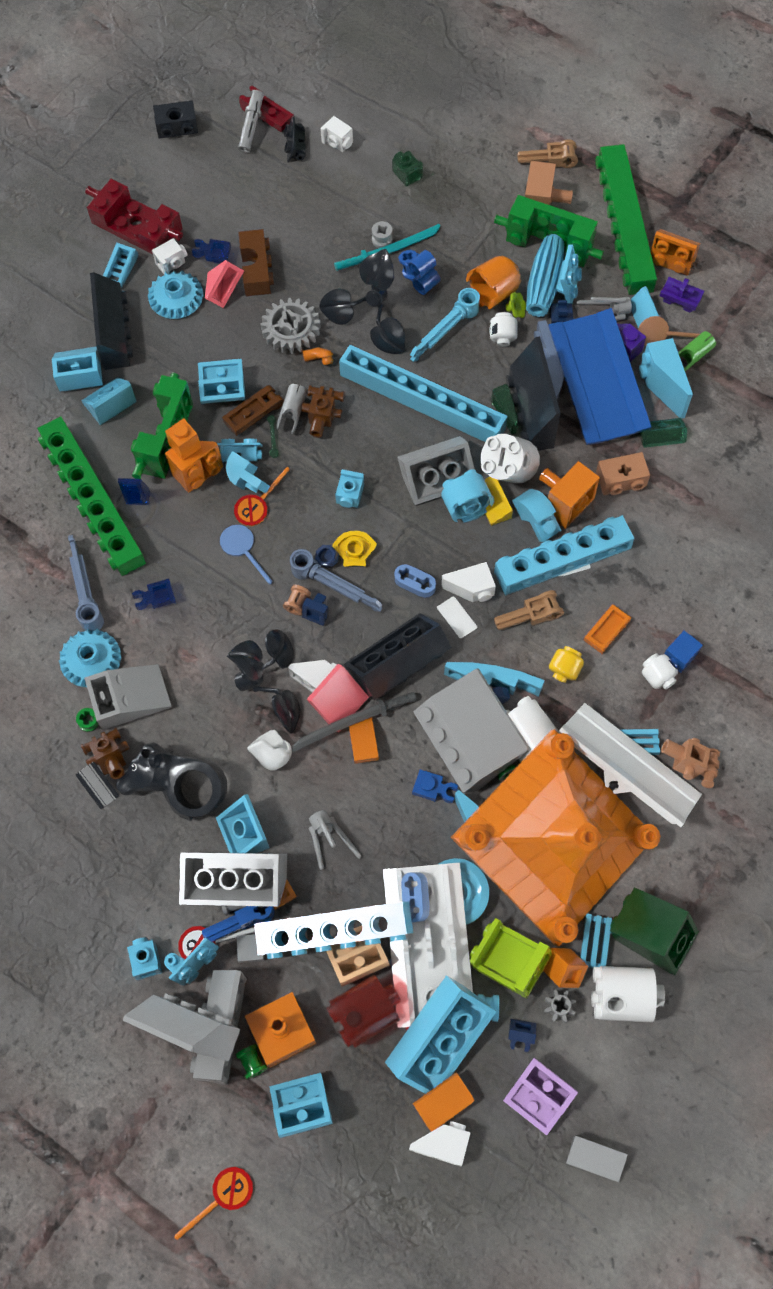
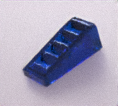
M118 478V484L126 504L149 505L150 489L142 479Z

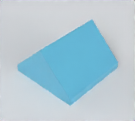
M118 377L81 400L100 425L137 402L129 381Z
M248 794L243 795L216 817L230 853H259L270 848Z

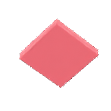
M337 664L307 700L328 724H331L356 713L369 696L342 665Z

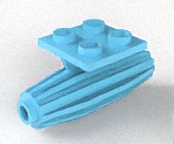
M556 234L544 237L534 258L527 285L526 311L532 316H545L557 291L565 295L567 303L572 304L574 298H577L578 295L577 283L582 278V269L578 267V254H575L573 245H568L564 260V241Z

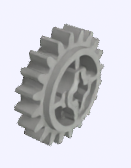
M288 298L287 303L280 299L279 306L272 303L273 310L266 309V315L262 316L261 330L263 338L266 339L268 345L273 344L274 350L281 347L282 353L289 349L290 353L293 354L294 348L302 352L303 345L306 348H310L309 341L315 343L316 336L320 335L319 314L315 313L314 306L308 308L307 301L300 305V299H297L295 303H292L291 298Z

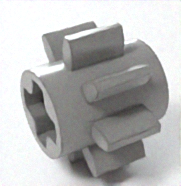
M554 990L553 999L545 998L544 1001L549 1004V1007L544 1010V1013L550 1012L553 1016L551 1022L561 1018L562 1022L566 1023V1014L570 1016L575 1015L571 1006L576 1003V1000H569L567 997L568 991L563 995H559L557 990ZM562 1001L564 1003L563 1008L566 1010H562L559 1013L556 1011L557 1006L555 1004Z

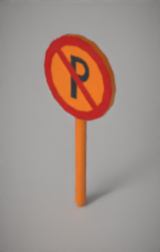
M286 467L270 485L266 494L263 493L260 497L251 494L245 495L236 502L234 514L239 523L245 526H255L264 521L268 511L264 499L289 472V467Z
M229 1167L221 1171L215 1178L212 1186L215 1201L175 1234L174 1238L176 1240L181 1238L217 1205L228 1210H237L245 1206L251 1199L253 1192V1182L249 1174L238 1167Z

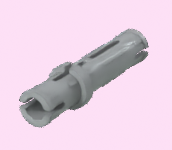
M259 90L251 91L249 106L245 109L246 117L237 147L239 151L249 153L251 150L257 120L261 116L260 108L264 93Z

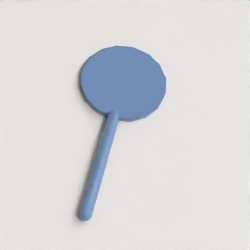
M232 525L226 528L220 536V545L223 551L232 556L245 554L268 584H272V580L249 552L254 543L251 530L242 525Z

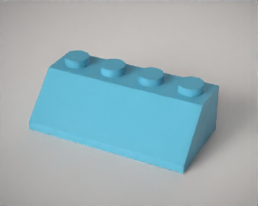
M446 975L385 1063L399 1080L427 1094L452 1076L497 1011L464 985Z

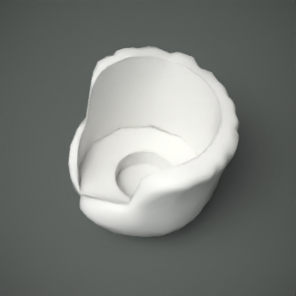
M275 729L264 733L247 747L248 751L254 755L260 764L271 771L287 764L292 754L291 745L283 740Z

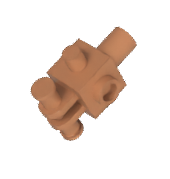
M689 738L682 745L669 739L663 743L661 752L675 759L673 764L674 770L683 773V777L687 780L702 775L704 776L701 783L702 786L706 788L714 787V778L718 775L717 769L720 765L718 761L720 756L719 750L710 749L700 744V740L697 738Z

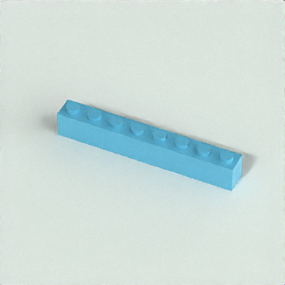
M349 345L339 361L340 376L484 442L491 436L504 434L506 430V415L357 347Z

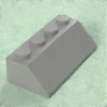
M181 853L179 905L278 907L287 880V854Z
M213 970L212 977H208L206 983V993H209L208 1001L202 1005V1008L214 1012L213 1018L216 1015L232 1020L230 1025L237 1028L247 980L242 971ZM234 1048L229 1061L197 1053V1057L193 1056L190 1066V1073H194L193 1078L198 1081L228 1085Z
M165 993L164 998L152 995L128 1012L123 1018V1021L190 1052L226 1061L230 1060L240 1031L239 1028L230 1025L231 1019L216 1015L213 1018L214 1012L200 1007L197 1011L195 1010L197 1005L184 1000L180 1004L178 1003L179 997Z

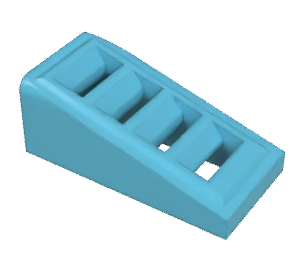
M116 242L103 276L110 278L111 275L119 277L117 282H120L122 288L139 256L137 250ZM121 256H127V260L121 258ZM118 262H121V263H124L125 265H124V266H121V265H118L117 263H118ZM116 268L122 270V272L118 273L113 270Z

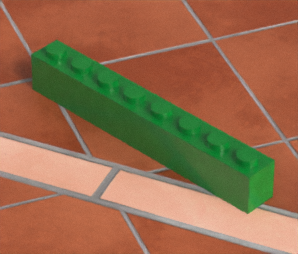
M625 144L600 147L599 156H596L595 162L596 168L600 169V185L604 186L603 199L608 204L607 217L611 218L612 221L611 234L615 235L616 238L615 251L619 252L620 256L618 260L619 269H623L624 273L622 277L623 286L627 287L628 295H635L645 286L649 293H652L656 286L657 277Z

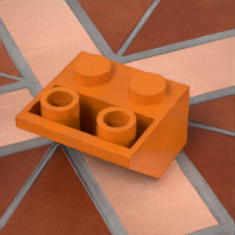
M660 229L655 234L651 249L653 263L688 276L701 243Z
M200 441L201 449L185 460H182L172 448L165 453L172 476L188 493L193 489H198L205 480L217 475L221 468H223L219 447L216 442Z

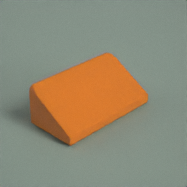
M456 1072L415 1101L413 1105L425 1125L432 1132L475 1100Z

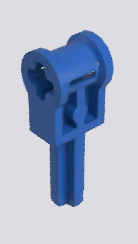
M246 906L235 911V915L203 929L202 935L204 939L207 938L213 942L241 928L245 930L256 923L270 922L274 917L273 906H263L266 914L261 916L258 909L260 906Z

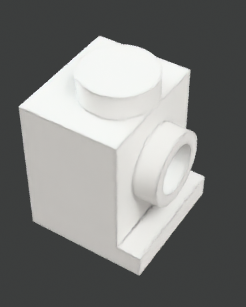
M333 116L321 127L322 143L326 144L328 142L333 148L343 152L345 149L350 148L353 143L352 127Z
M174 238L152 250L155 264L163 274L165 272L169 274L171 270L179 268L185 263L184 257L188 255L182 244L178 245Z

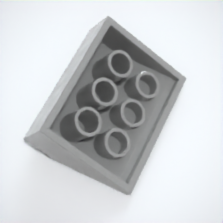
M479 668L431 696L413 711L463 793L478 791L530 750V747Z

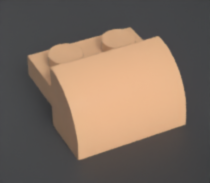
M363 926L354 928L355 932L361 934ZM365 940L355 941L356 947L343 949L340 948V944L331 945V950L326 952L341 987L389 966V961L380 943L365 945Z

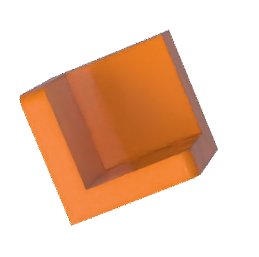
M551 948L552 956L543 971L560 988H579L588 965L572 949Z

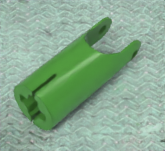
M702 332L678 352L679 357H683L688 362L684 371L688 370L716 346V341L709 332Z

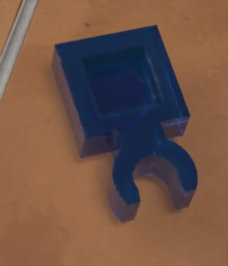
M200 239L194 241L195 247L200 248H192L194 257L205 256L206 261L222 263L228 260L231 250L230 242L210 239L209 244Z
M169 579L148 584V591L146 592L136 590L132 593L134 599L143 598L141 602L135 603L137 610L145 609L150 603H152L154 609L176 603Z

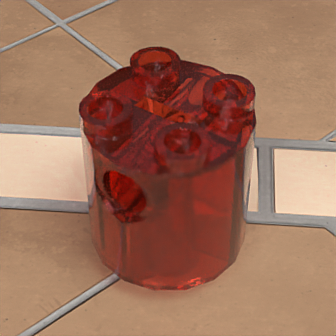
M372 975L329 1001L330 1006L326 1009L334 1023L340 1022L343 1029L339 1033L346 1046L350 1047L352 1045L355 1049L400 1022L394 1006L402 1001L392 983L382 987L377 977ZM352 1011H357L359 1014L358 1022L353 1025L347 1024V1015Z

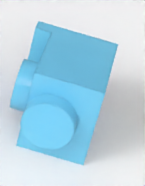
M341 470L335 494L337 504L346 508H358L364 488L363 473Z
M147 937L132 941L133 946H129L127 949L133 977L136 980L161 974L162 969L156 943L153 940L148 941ZM142 952H146V958L144 960H139V954Z

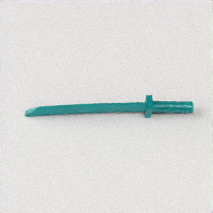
M440 224L367 253L365 250H361V255L335 262V269L339 271L343 268L361 264L366 257L382 249H387L390 254L435 235L440 229Z

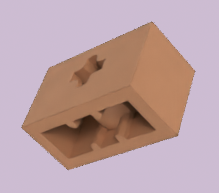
M643 452L599 461L596 474L600 477L599 484L603 495H617L631 489L634 491L643 489L647 486L650 478Z

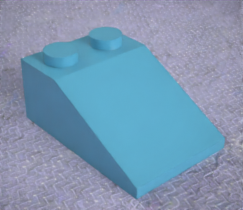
M673 338L647 343L645 353L642 354V364L639 366L640 377L644 378L646 386L680 419L685 418L693 393Z

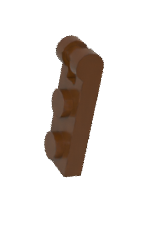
M267 385L224 415L222 420L235 436H238L274 409L281 408L284 399L280 395L275 394V389L271 385Z

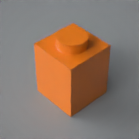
M182 419L165 431L170 447L182 460H185L201 449L198 434L185 419Z

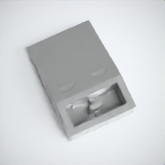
M158 664L107 670L85 677L95 717L102 730L172 708Z

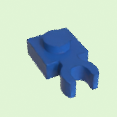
M420 769L412 795L434 802L438 795L445 802L453 803L454 797L448 796L446 792L448 790L457 791L458 785L455 783L442 784V776Z

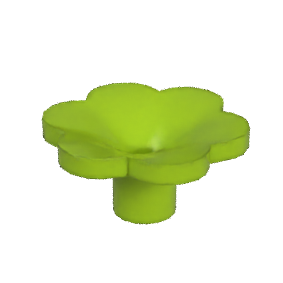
M511 293V300L506 304V310L508 312L512 311L515 318L525 317L526 302L523 300L522 294Z

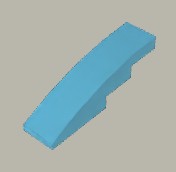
M447 662L444 669V675L459 680L471 671L479 668L490 687H506L511 695L514 694L518 687L539 697L545 681L521 671L473 662Z

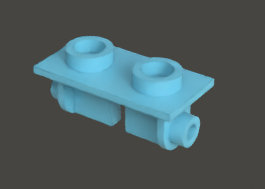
M221 439V443H217L218 447H221L220 455L222 462H227L232 451L236 454L241 453V457L247 461L257 462L258 459H262V450H258V447H263V445L257 443V439H244V443H235V439Z

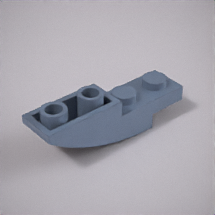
M544 320L538 322L537 331H534V338L540 336L558 402L564 374L547 321Z

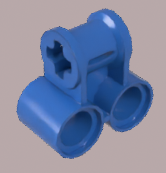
M406 250L399 255V262L403 265V276L412 281L414 288L420 294L425 295L441 281L438 272L434 269L436 260L429 251L423 250L418 254L414 250Z

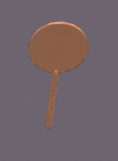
M659 316L645 319L638 328L646 336L644 346H647V343L665 340L667 335L696 338L700 335L669 331L668 323Z

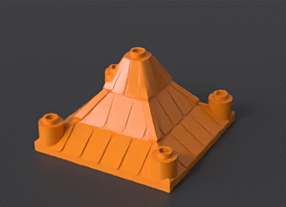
M553 729L451 838L555 946L560 947L563 942H572L577 937L578 923L588 914L592 907L603 897L606 891L611 888L644 849H653L659 844L660 832L652 824H643L609 787H605L603 780L574 752V741L568 734L558 733Z

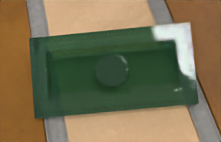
M682 418L650 421L651 428L639 432L644 448L681 444L687 441V427Z

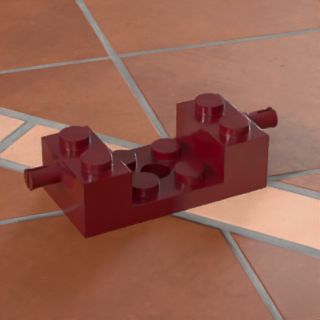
M111 178L100 190H96L91 186L86 188L85 194L94 198L87 206L92 224L153 254V249L173 238L177 241L182 239L183 233L181 230L183 227L179 212L163 204L157 210H154L132 199L128 187ZM135 221L141 222L139 225H132Z

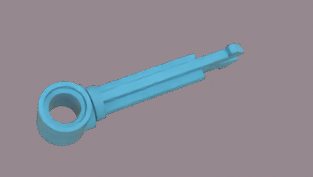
M465 288L460 291L452 311L421 340L422 343L413 348L410 354L412 356L410 358L411 361H418L419 357L428 348L431 349L461 319L473 318L478 314L480 295L477 290Z

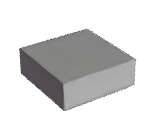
M256 934L237 936L238 963L264 961V955H258Z

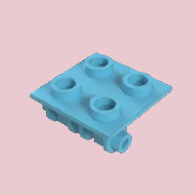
M205 938L186 959L175 953L168 954L165 957L164 964L172 972L169 979L183 986L186 983L190 984L197 978L198 970L204 964H209L216 957V951L220 947Z

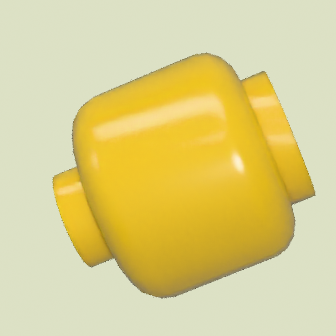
M565 646L564 649H557L549 664V669L554 673L552 677L563 683H566L567 680H576L584 665V660L581 658L582 654L568 646Z

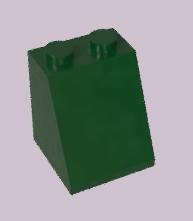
M635 887L631 894L625 897L622 910L618 916L613 918L610 925V932L617 942L674 976L699 933L688 911Z

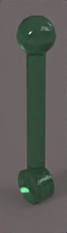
M270 415L267 418L268 423H270L272 449L270 450V456L277 458L279 452L276 449L274 430L276 418Z

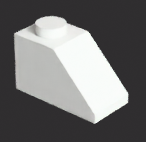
M487 562L442 575L443 589L471 602L478 600L484 602L495 594L496 586Z
M326 660L293 663L289 665L288 670L289 675L313 693L337 664H330Z
M450 1121L449 1126L442 1125L411 1143L409 1151L461 1167L470 1132L465 1131V1125Z

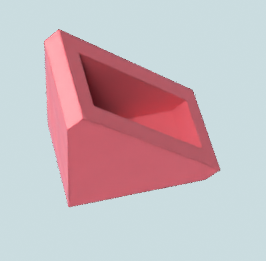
M225 260L209 271L207 274L205 298L224 308L244 270Z

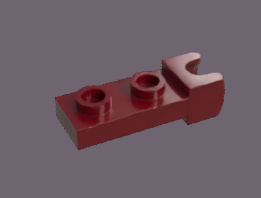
M254 86L249 87L250 91L259 90ZM240 95V107L245 111L246 107L249 106L251 97ZM266 96L263 97L260 108L261 116L259 118L282 132L286 124L290 123L294 114Z

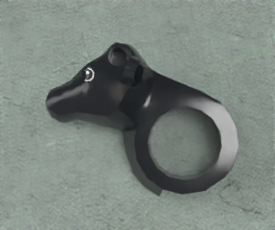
M153 742L141 748L140 753L132 760L125 774L117 780L116 788L122 795H132L138 791H162L174 813L183 819L192 821L194 817L204 816L220 806L227 795V779L223 770L215 762L203 758L173 754V751L164 749L159 744ZM190 770L201 771L210 779L212 795L205 806L192 805L183 796L181 783L184 776Z

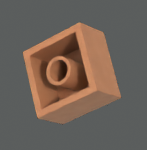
M531 161L525 197L548 205L552 204V202L571 204L573 190L554 189L553 181L556 164Z

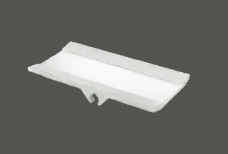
M586 703L559 730L561 733L568 734L574 741V747L604 770L605 787H609L611 781H618L619 787L614 789V794L632 792L671 824H677L682 827L702 795Z
M460 863L383 870L386 904L402 902L401 882L403 876L409 872H421L427 878L430 912L428 918L422 922H412L413 933L405 934L406 940L390 942L398 1028L411 1026L446 975L473 992ZM412 881L411 885L416 887L418 883L417 881ZM413 908L414 913H419V908Z

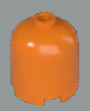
M497 256L470 270L467 273L466 282L470 281L471 288L478 291L480 295L479 306L483 307L485 305L488 309H491L508 298L511 293L518 290L521 276L518 266L510 258Z

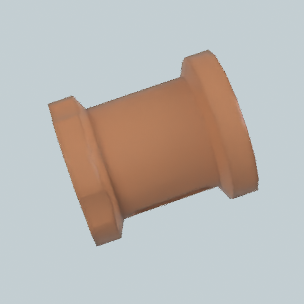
M293 585L291 587L292 593L288 601L284 602L283 608L294 615H302L303 603L306 598H310L311 592L300 585Z

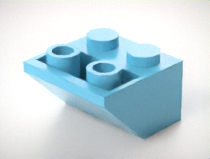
M97 347L57 352L52 357L53 377L60 392L103 385L100 355Z

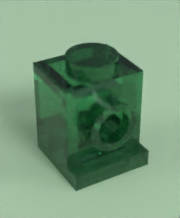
M409 150L405 153L400 151L392 159V171L407 187L423 178V163L418 161Z

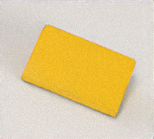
M489 476L485 479V482L494 498V504L492 507L489 504L485 508L487 511L485 515L492 526L511 519L513 510L499 481Z

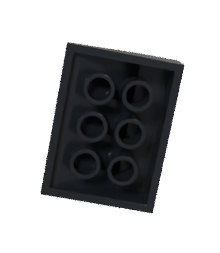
M539 336L535 337L511 364L509 375H506L508 389H512L511 403L513 407L517 408L516 422L522 428V432H520L521 438L530 441L538 451L554 448L561 413Z

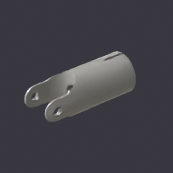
M298 384L289 385L277 421V430L283 418H290L294 421L291 434L294 433L302 412V404L305 402L308 393L305 387Z

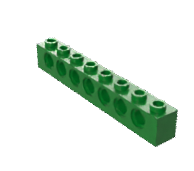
M60 416L38 427L37 429L41 437L37 439L43 450L48 448L50 454L47 456L53 467L56 465L59 467L60 470L57 471V474L62 483L67 482L70 486L67 488V491L73 501L78 500L79 505H77L81 516L83 518L88 517L90 522L86 524L92 535L97 534L100 540L97 543L102 552H108L110 555L107 560L113 571L118 569L121 576H124L145 565L146 562L143 554L63 418ZM93 494L91 497L85 498L87 495ZM108 529H113V531L105 533ZM123 546V549L115 551L116 548Z

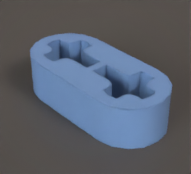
M406 564L400 565L395 569L394 578L399 587L424 598L430 597L435 593L436 581L431 575ZM409 573V578L401 579V575ZM429 583V587H426L425 590L421 589V584Z
M421 872L406 873L401 882L402 902H409L412 922L425 921L430 912L427 878ZM412 881H417L418 885L412 887L411 883ZM413 908H419V913H414Z

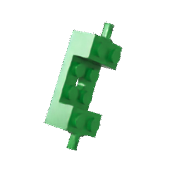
M521 195L517 196L508 218L496 215L494 219V224L506 228V241L514 245L526 247L531 235L544 239L547 235L556 234L563 239L564 246L567 247L566 253L568 245H573L575 254H578V266L584 268L589 256L602 259L604 251L593 248L598 221Z
M171 373L170 377L161 375L159 383L154 385L153 395L156 398L157 407L160 410L163 421L157 426L156 435L139 432L137 439H134L132 442L131 452L134 455L136 464L132 477L135 479H141L142 474L166 479L170 467L165 453L171 447L165 431L182 419L187 421L193 407L188 383L186 380L179 379L180 377L176 373Z

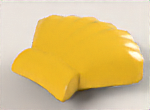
M361 531L345 532L333 543V547L344 559V567L366 566L365 559L377 545L367 533Z

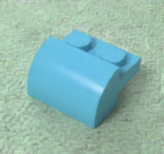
M242 359L198 363L201 404L246 400Z
M321 1073L269 1086L279 1138L333 1124Z

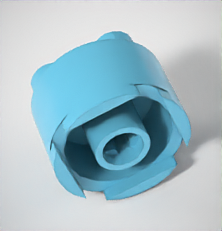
M474 469L468 470L464 475L456 479H448L442 484L444 488L441 493L442 499L455 522H458L457 519H462L463 522L475 520L487 512L485 508L489 504L491 507L494 504V498L483 476Z

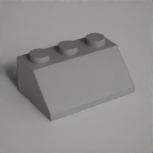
M461 436L397 457L404 482L414 505L441 497L444 489L442 484L446 480L456 479L464 475L468 470L474 469L468 442Z

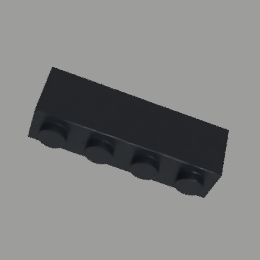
M92 272L90 273L95 340L104 369L131 367L130 358L133 357V349L131 344L128 345V340L132 339L130 327L126 324V322L130 321L128 308L125 309V304H128L127 292L122 291L120 282Z
M419 613L344 663V666L364 692L373 700L385 696L396 685L404 683L415 672L423 670L434 659L442 657L452 647L441 625Z

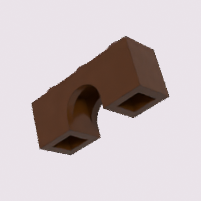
M264 229L238 232L242 262H255L252 265L242 266L246 297L271 294L270 285H274L273 272L268 271V268H272L271 254L267 255L266 252L270 250L269 237L265 238Z

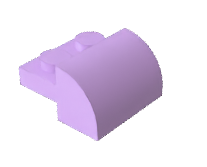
M534 1057L503 1101L545 1135H548L578 1091Z

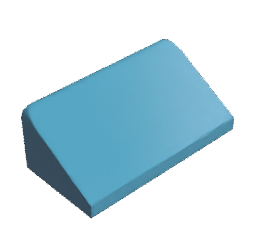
M646 286L642 287L631 299V312L638 328L645 319L659 316Z

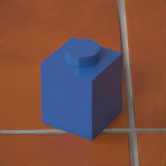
M684 630L666 649L664 654L668 656L678 671L682 673L698 655L703 645Z

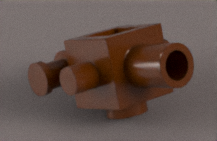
M309 385L308 396H312L311 403H303L302 412H308L309 424H311L309 434L320 438L322 437L324 427H331L333 417L341 418L342 409L335 408V400L343 402L345 391H334V388L331 387L329 390H325V386L317 388Z
M115 727L114 730L106 734L105 732L100 733L102 737L96 739L94 736L91 738L92 741L80 746L85 756L91 751L94 754L93 757L85 760L87 765L95 762L96 765L100 766L104 776L109 774L112 779H119L125 772L122 766L126 765L121 753L130 748L126 740L116 744L115 739H120L121 736Z

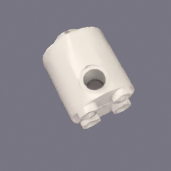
M497 434L489 437L481 452L482 470L490 477L501 481L524 483L536 474L540 464L538 450L530 441L509 434Z
M529 696L521 699L517 703L518 707L511 712L506 710L530 747V750L519 758L520 762L551 730L555 729L560 733L551 719L541 709L537 700H532Z
M593 967V983H596V991H592L591 1005L594 1007L595 1019L633 1022L654 1021L656 1008L664 1006L665 989L664 985H656V976L653 968Z

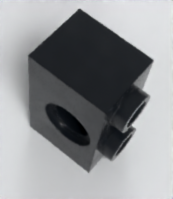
M193 100L153 105L155 125L159 139L198 133Z

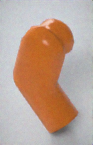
M317 347L302 351L305 362L322 358L324 365L334 362L333 353L330 350Z

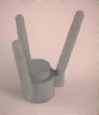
M592 297L591 300H577L576 302L578 305H610L613 313L617 315L615 316L616 321L625 320V314H630L632 309L629 297Z
M326 810L316 812L309 818L312 825L309 827V831L313 838L320 870L324 869L317 834L319 836H326L330 846L334 848L336 844L330 833L333 830L332 827L355 856L361 859L362 855L337 825L334 817H329Z

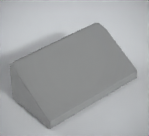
M573 1136L566 1164L619 1182L628 1154L578 1136Z

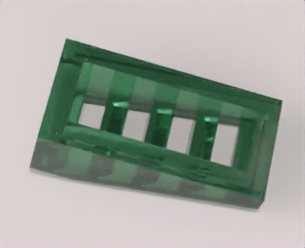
M503 384L492 390L491 403L496 411L507 416L506 427L514 435L517 431L518 419L508 384Z

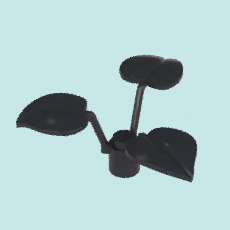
M382 249L366 257L360 264L359 273L362 281L372 285L371 290L366 296L351 302L349 291L341 288L333 289L323 296L319 308L331 322L343 325L350 322L354 316L352 306H356L364 301H367L372 307L378 306L376 318L378 326L371 329V340L379 350L390 354H399L406 351L405 330L402 324L397 319L391 317L380 321L382 308L384 307L383 302L388 296L387 289L394 280L391 257L387 249Z
M274 629L269 631L265 637L266 650L273 657L269 662L265 664L261 662L263 658L262 650L252 640L237 644L228 653L227 657L241 671L235 675V685L240 691L253 688L254 692L262 691L276 694L272 697L273 710L284 728L289 733H292L300 717V705L295 695L289 690L281 692L280 689L260 687L264 680L263 670L276 662L281 669L289 667L293 660V647L289 638L282 630Z

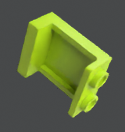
M495 918L492 924L489 923L484 929L481 943L472 949L470 964L476 971L527 999L551 958L552 952L548 945L542 942L537 944L504 926L499 919Z

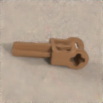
M570 139L563 140L562 142L547 143L546 150L519 151L517 153L518 163L548 161V163L556 164V167L572 168L578 163V157L575 155L577 145L575 141Z
M546 591L539 596L524 600V608L495 617L496 628L502 630L529 620L532 626L561 617L564 614V610L559 607L556 600V591Z

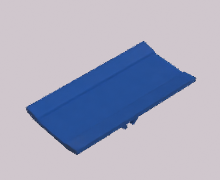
M612 308L566 322L548 324L586 445L597 444L650 429L651 424Z

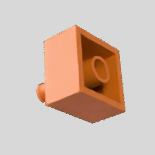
M579 461L562 479L549 468H546L539 477L540 481L552 488L549 491L548 500L556 510L554 516L558 524L566 529L595 498L600 477Z
M293 992L245 1015L260 1052L269 1068L317 1044Z

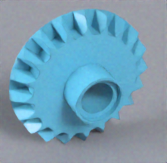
M173 270L170 274L165 272L164 276H158L156 281H152L151 288H148V300L153 311L169 319L189 316L199 308L203 300V289L197 277H193L191 273L185 274L183 271L176 273Z
M87 629L84 632L78 631L75 636H70L67 643H63L59 664L63 675L68 681L80 687H87L85 677L119 668L121 651L116 640L107 632H102L98 629L95 631ZM94 653L92 657L84 659L86 654Z
M458 858L442 861L439 864L460 863L466 924H469L478 919L487 906L489 900L487 879L480 868L470 861Z

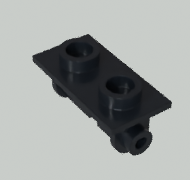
M292 117L290 123L286 124L284 129V137L287 140L284 152L287 153V162H290L292 157L301 161L306 156V144L304 143L305 127L301 123L295 124V117Z

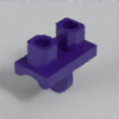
M668 277L665 286L660 292V297L663 298V302L670 305L674 303L680 304L683 310L691 313L693 310H696L704 295V290L689 285L690 279L685 278L681 282Z

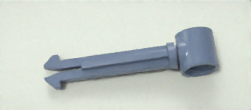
M70 535L68 540L73 557L69 559L79 599L76 618L84 631L87 629L90 631L100 630L104 624V618L98 604L95 603L92 597L83 555L78 554L75 538L73 535ZM89 615H94L92 619L85 620Z
M298 549L291 554V572L295 578L300 580L315 579L357 603L360 601L374 611L380 612L382 610V604L378 599L364 594V590L322 568L313 559L312 554L308 550ZM300 562L307 563L304 567L297 566Z

